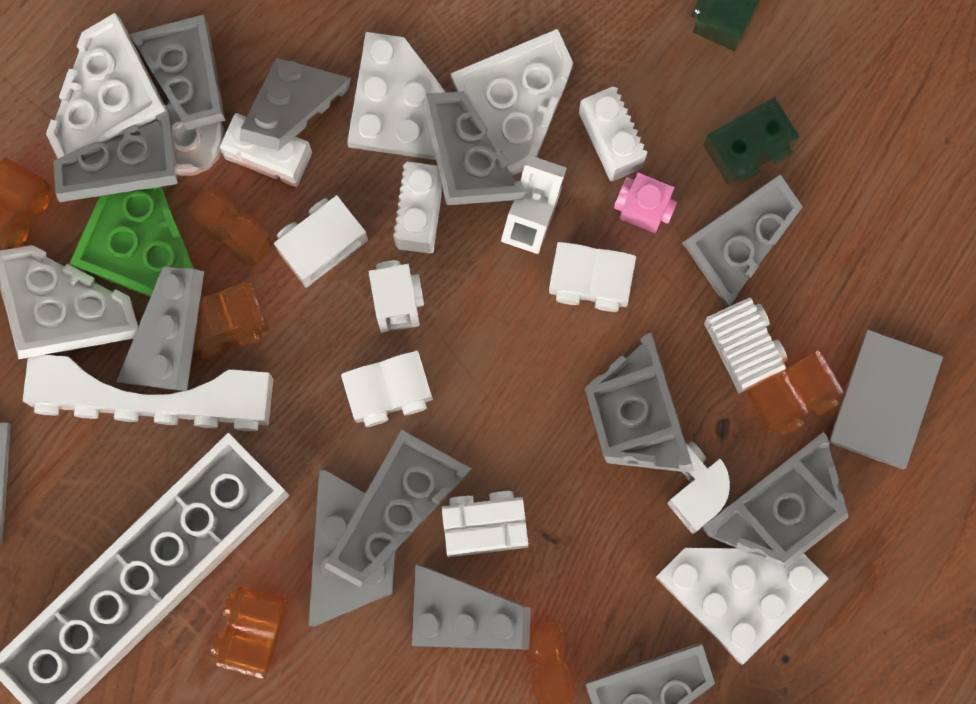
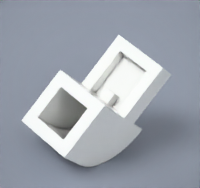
M531 155L528 156L520 180L526 190V194L523 200H514L507 217L501 242L539 254L561 193L566 167Z
M690 441L686 445L694 471L682 473L691 483L670 499L667 504L688 530L694 534L721 511L729 495L730 480L728 471L721 459L707 468L703 464L707 460L704 453L693 441Z

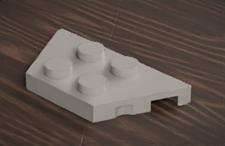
M652 333L645 334L640 339L642 344L626 358L621 355L610 365L609 370L605 374L599 375L585 387L603 456L609 464L680 472L694 471Z
M824 432L705 524L703 529L706 535L786 568L848 519V511L841 492L827 435Z
M319 470L308 625L310 627H317L333 618L393 594L395 552L361 587L324 568L365 495L361 490L326 470Z

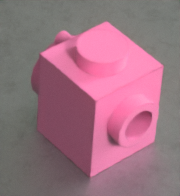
M637 173L635 180L626 177L614 209L621 211L620 220L656 234L661 221L668 224L677 202L671 200V196L675 187Z

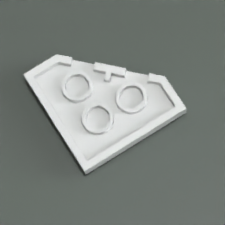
M116 13L81 32L77 44L79 53L73 69H68L59 98L62 100L55 120L51 119L46 132L57 158L97 141L104 144L124 135L122 130L135 124L137 128L145 126L155 120L156 115L167 111L122 20Z
M558 29L451 73V80L456 91H464L488 129L486 132L488 138L497 152L502 151L507 159V168L511 175L523 171L529 155L538 156L573 69V61Z
M366 32L347 144L349 148L436 160L423 101L426 94L444 93L445 90L404 37Z
M33 245L0 250V289L18 359L134 339L138 330V324L128 295L116 289L112 292L95 283L94 277L69 264L63 266L46 257L45 251Z
M684 548L656 576L657 580L741 665L829 579L804 553L784 568L743 550L730 548Z

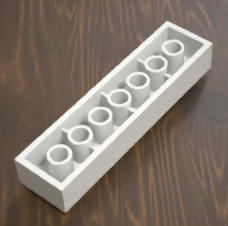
M227 433L0 652V681L21 704H76L290 495Z

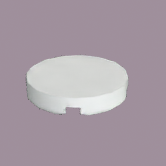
M168 102V105H165V107L169 110L172 120L177 175L193 176L210 169L222 154L220 146L225 136V129L222 123L218 122L187 130L171 102Z

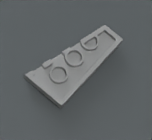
M401 430L324 568L361 587L460 484L472 468Z

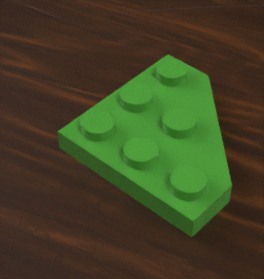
M162 187L100 196L70 261L73 267L150 298L163 267L195 269Z

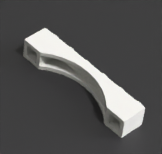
M40 355L29 357L27 360L23 402L34 407V413L56 416L59 413V409L74 410V416L80 418L97 419L99 412L113 413L115 420L138 422L139 416L154 417V423L164 425H178V419L194 420V426L218 428V422L234 423V429L258 431V425L269 426L273 378L268 372L229 369L214 380L191 390L165 395H143L122 391L101 383L67 356Z

